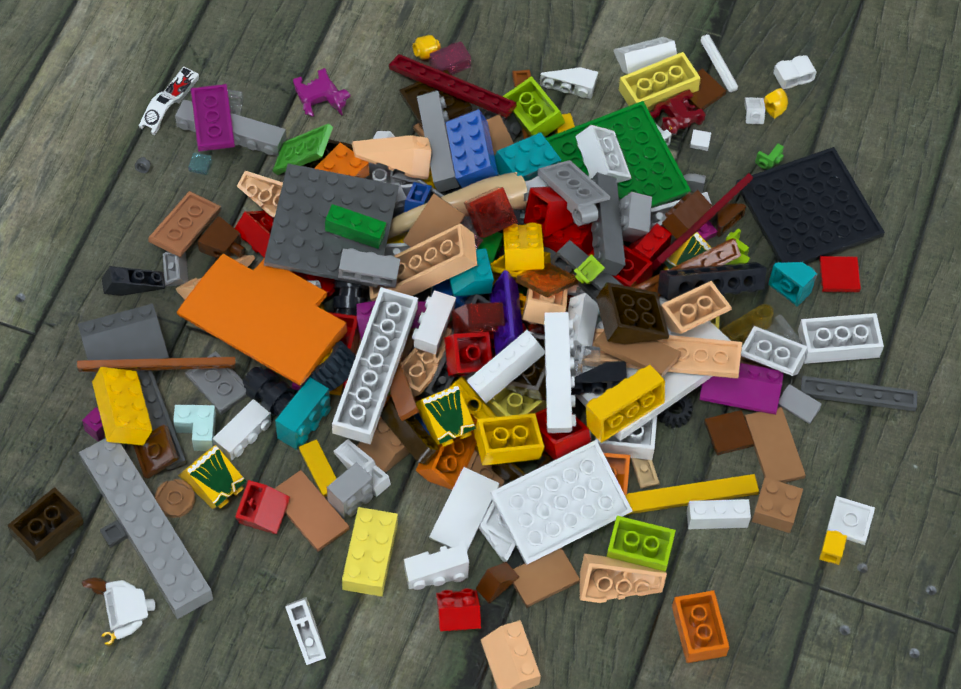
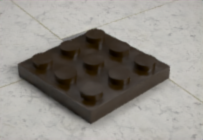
M448 69L442 71L444 73L451 75ZM416 82L399 90L401 97L422 129L423 125L417 96L438 91L440 97L445 99L447 107L444 108V111H447L449 120L472 110V105L469 102L421 82Z

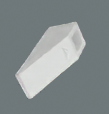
M581 67L543 72L540 77V86L591 99L597 84L598 72Z

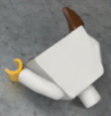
M93 577L81 582L84 588H92L94 593L104 595L110 629L111 631L114 630V633L105 632L102 634V637L111 636V640L104 643L105 645H111L116 638L119 640L133 634L142 626V621L148 617L147 611L155 610L154 599H145L142 589H137L124 580L107 582L101 578Z

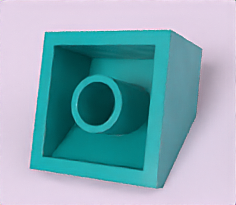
M476 249V266L449 278L453 297L491 293L494 278L486 249Z
M803 262L775 263L768 285L798 307L811 294L817 273L812 267L807 266Z

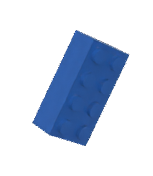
M480 109L445 122L455 176L461 187L464 188L483 179L498 176L488 122Z

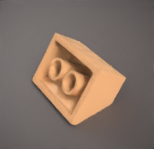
M712 281L661 304L667 327L671 332L680 334L732 310L730 304Z
M521 620L500 626L481 639L497 689H528L540 684L541 676Z

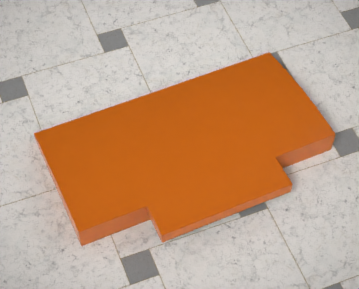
M222 254L197 283L177 311V315L299 386L305 382L335 344L347 333L346 322L318 307L327 297L326 291L288 270L264 266V259L252 270L229 256Z

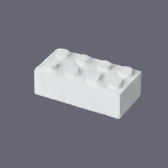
M876 313L801 319L798 328L800 344L807 346L804 364L880 358L884 347Z

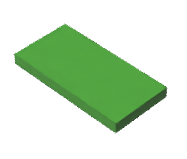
M326 124L283 142L273 172L279 175L286 172L287 164L302 166L322 158L333 127L330 124Z

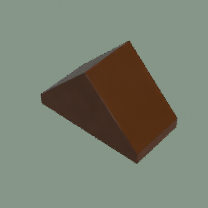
M727 203L715 214L718 237L722 236L744 216L746 205Z
M507 562L487 569L476 590L490 604L519 578V575Z

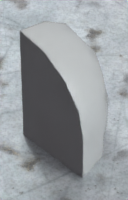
M699 174L683 175L692 192L699 190L700 193L703 192L706 176Z

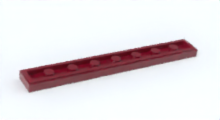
M398 54L389 63V69L505 118L517 107L516 102L401 54Z
M748 173L684 234L653 261V270L657 269L753 180L751 174Z

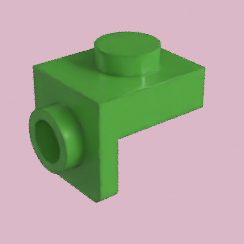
M777 144L769 156L759 151L755 163L762 169L774 168L784 158L782 154L784 146Z

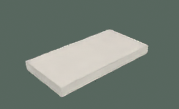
M463 467L429 539L448 548L458 546V541L464 540L466 550L468 551L479 529L478 527L493 500L490 492L498 489L500 483Z

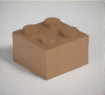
M764 478L752 522L790 533L803 489Z

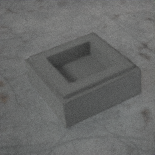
M118 520L100 529V533L110 548L128 538Z

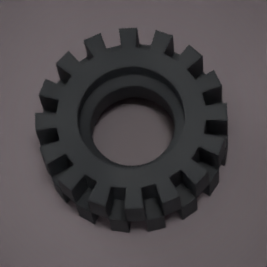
M687 395L674 403L682 408L680 414H672L665 409L657 415L661 423L665 421V426L667 427L669 424H672L671 428H675V425L680 428L682 424H687L693 410V404L690 397L687 398Z

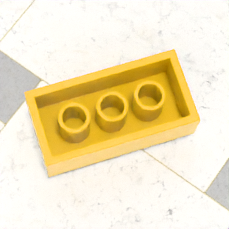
M651 365L639 369L636 374L623 379L620 384L607 389L604 394L591 399L586 404L587 427L601 443L665 403V380Z
M100 367L92 384L106 441L144 445L152 432V426L137 371Z

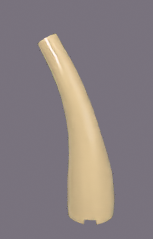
M517 172L483 179L441 198L466 214L465 217L497 214V211L524 209L527 205V201H524V193H527V187L522 175L517 176ZM427 203L393 218L388 239L410 231Z

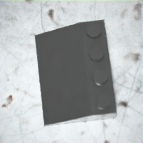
M153 304L78 324L88 360L169 358ZM91 372V373H92L93 380H94V378H95L97 372Z

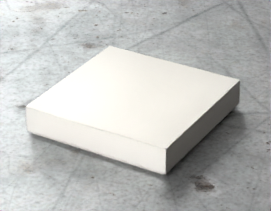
M836 496L827 530L839 531L843 535H847V540L865 545L875 508Z

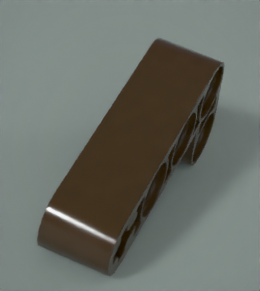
M390 397L383 407L380 417L419 463L427 465L439 449L437 443L414 416L402 421L394 401Z

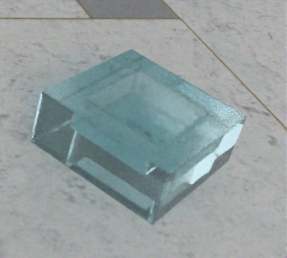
M193 152L188 166L189 171L207 175L212 161L211 156Z

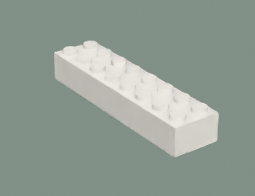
M380 288L332 423L333 434L371 445L418 309L417 297Z

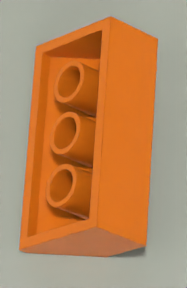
M470 414L473 423L476 426L477 420L472 414ZM474 430L471 431L472 435L463 439L460 436L453 438L454 443L444 447L442 443L438 444L439 449L427 465L419 463L416 472L428 482L453 490L463 467L467 468L475 451L476 439Z

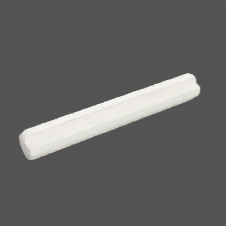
M703 35L701 43L725 86L731 93L736 91L738 85L710 35Z

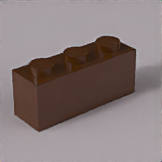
M696 190L693 194L689 192L665 214L667 218L662 224L678 239L712 205L699 190Z

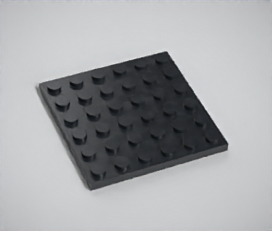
M834 147L751 175L753 180L740 191L779 263L803 262L807 264L820 259V256H830L883 237L885 233Z

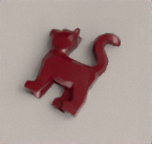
M690 89L668 98L665 102L654 105L653 112H650L654 119L660 114V110L665 111L669 117H662L663 123L660 128L663 131L667 129L672 133V136H675L679 129L687 128L692 123L701 125L706 116L702 109L694 111L695 105L688 103V99L694 96Z

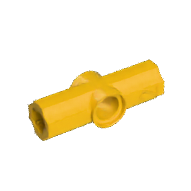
M463 376L449 387L459 386L469 413L476 420L497 417ZM476 400L479 403V408H474L470 401Z

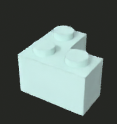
M175 405L173 421L175 432L192 433L194 451H207L214 446L213 438L215 437L216 426L215 406Z

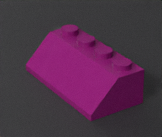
M740 363L738 378L712 376L702 383L699 400L776 415L784 372Z

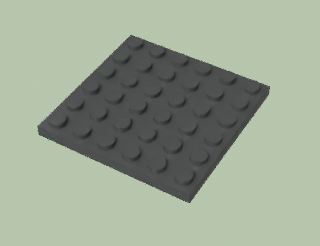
M287 164L264 259V266L377 288V284L338 278L343 249L353 248L360 252H374L377 255L384 256L399 185ZM334 204L386 222L385 235L379 249L325 231V219L331 205Z

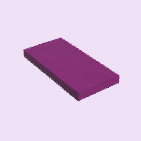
M227 84L191 88L198 151L235 147Z

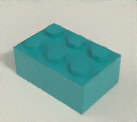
M541 132L502 148L495 154L499 175L517 172V176L522 175L525 182L537 177L539 168L561 162L560 157Z
M309 377L275 420L277 439L295 450L300 445H304L310 432L317 429L321 418L327 416L331 410L329 388Z

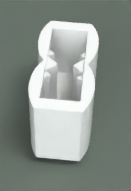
M797 56L793 60L778 62L775 65L774 75L782 89H789L798 84H806L813 81L816 76V70L808 56Z

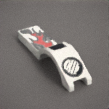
M183 67L165 91L158 93L151 100L142 117L139 128L143 129L146 125L152 128L151 134L155 135L160 129L161 121L167 109L173 103L179 104L199 79V74Z

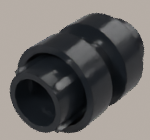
M334 279V288L340 290L339 296L333 297V309H337L338 314L357 316V304L368 302L367 298H362V290H368V286Z
M254 367L243 379L246 395L257 403L262 402L261 406L270 412L271 416H279L294 397V389L284 381L279 382V376L269 368Z

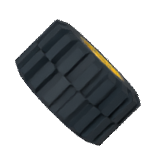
M339 341L309 377L329 388V391L334 390L349 378L356 355L342 341Z

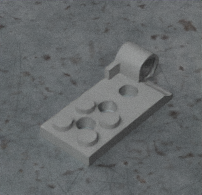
M568 160L538 169V176L566 200L567 209L572 213L576 225L581 226L598 220V210L595 204L610 200V195L574 163Z

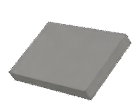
M215 351L214 353H212V354L209 355L208 357H221V356ZM232 368L189 369L185 372L186 377L210 404L215 406L220 415L247 397L243 380Z

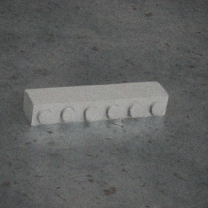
M438 91L417 96L424 136L429 139L432 150L430 167L434 185L438 192L459 187V182L455 176L445 123L449 121L448 113L444 111V108L447 107L445 99L440 97Z
M183 99L175 115L176 125L183 130L196 132L192 102ZM231 113L235 145L258 150L268 155H279L282 144L286 141V130L284 128Z

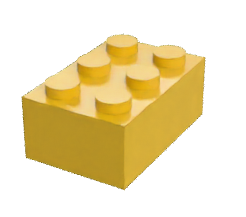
M513 223L503 226L505 270L544 269L541 224L528 223L526 225H518Z
M535 413L477 419L474 435L482 466L540 459L544 444Z

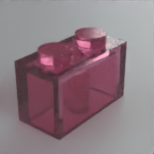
M462 41L430 53L429 65L440 71L448 69L450 74L453 75L471 67V56Z

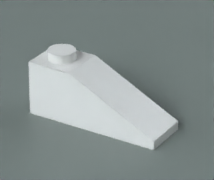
M305 597L287 604L285 607L306 665L325 659L326 655L307 598Z

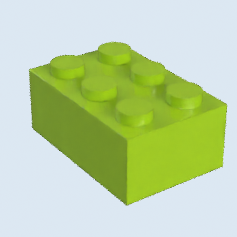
M532 76L503 96L516 102L517 107L511 113H514L519 124L530 137L540 132L545 137L565 123L560 110Z
M616 516L607 557L666 572L676 530Z

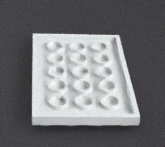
M597 440L490 492L526 565L616 520V516L622 517L632 512Z

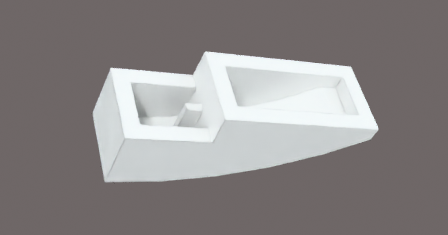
M349 439L334 450V454L347 469L357 462L373 477V494L376 497L391 485L389 476L375 465V461Z

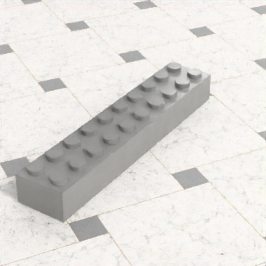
M105 438L80 451L79 454L84 467L115 518L122 526L129 541L175 617L179 619L213 600L209 585L121 443L107 442Z

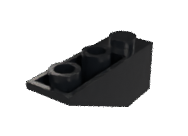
M109 266L102 277L103 292L108 295L124 296L165 289L164 276L161 271Z
M605 362L574 377L575 386L571 388V394H600L609 388L615 387L623 379L627 378L626 362Z

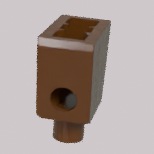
M219 216L197 241L200 252L218 259L222 254L229 257L234 254L241 258L246 250L245 247L240 245V233Z

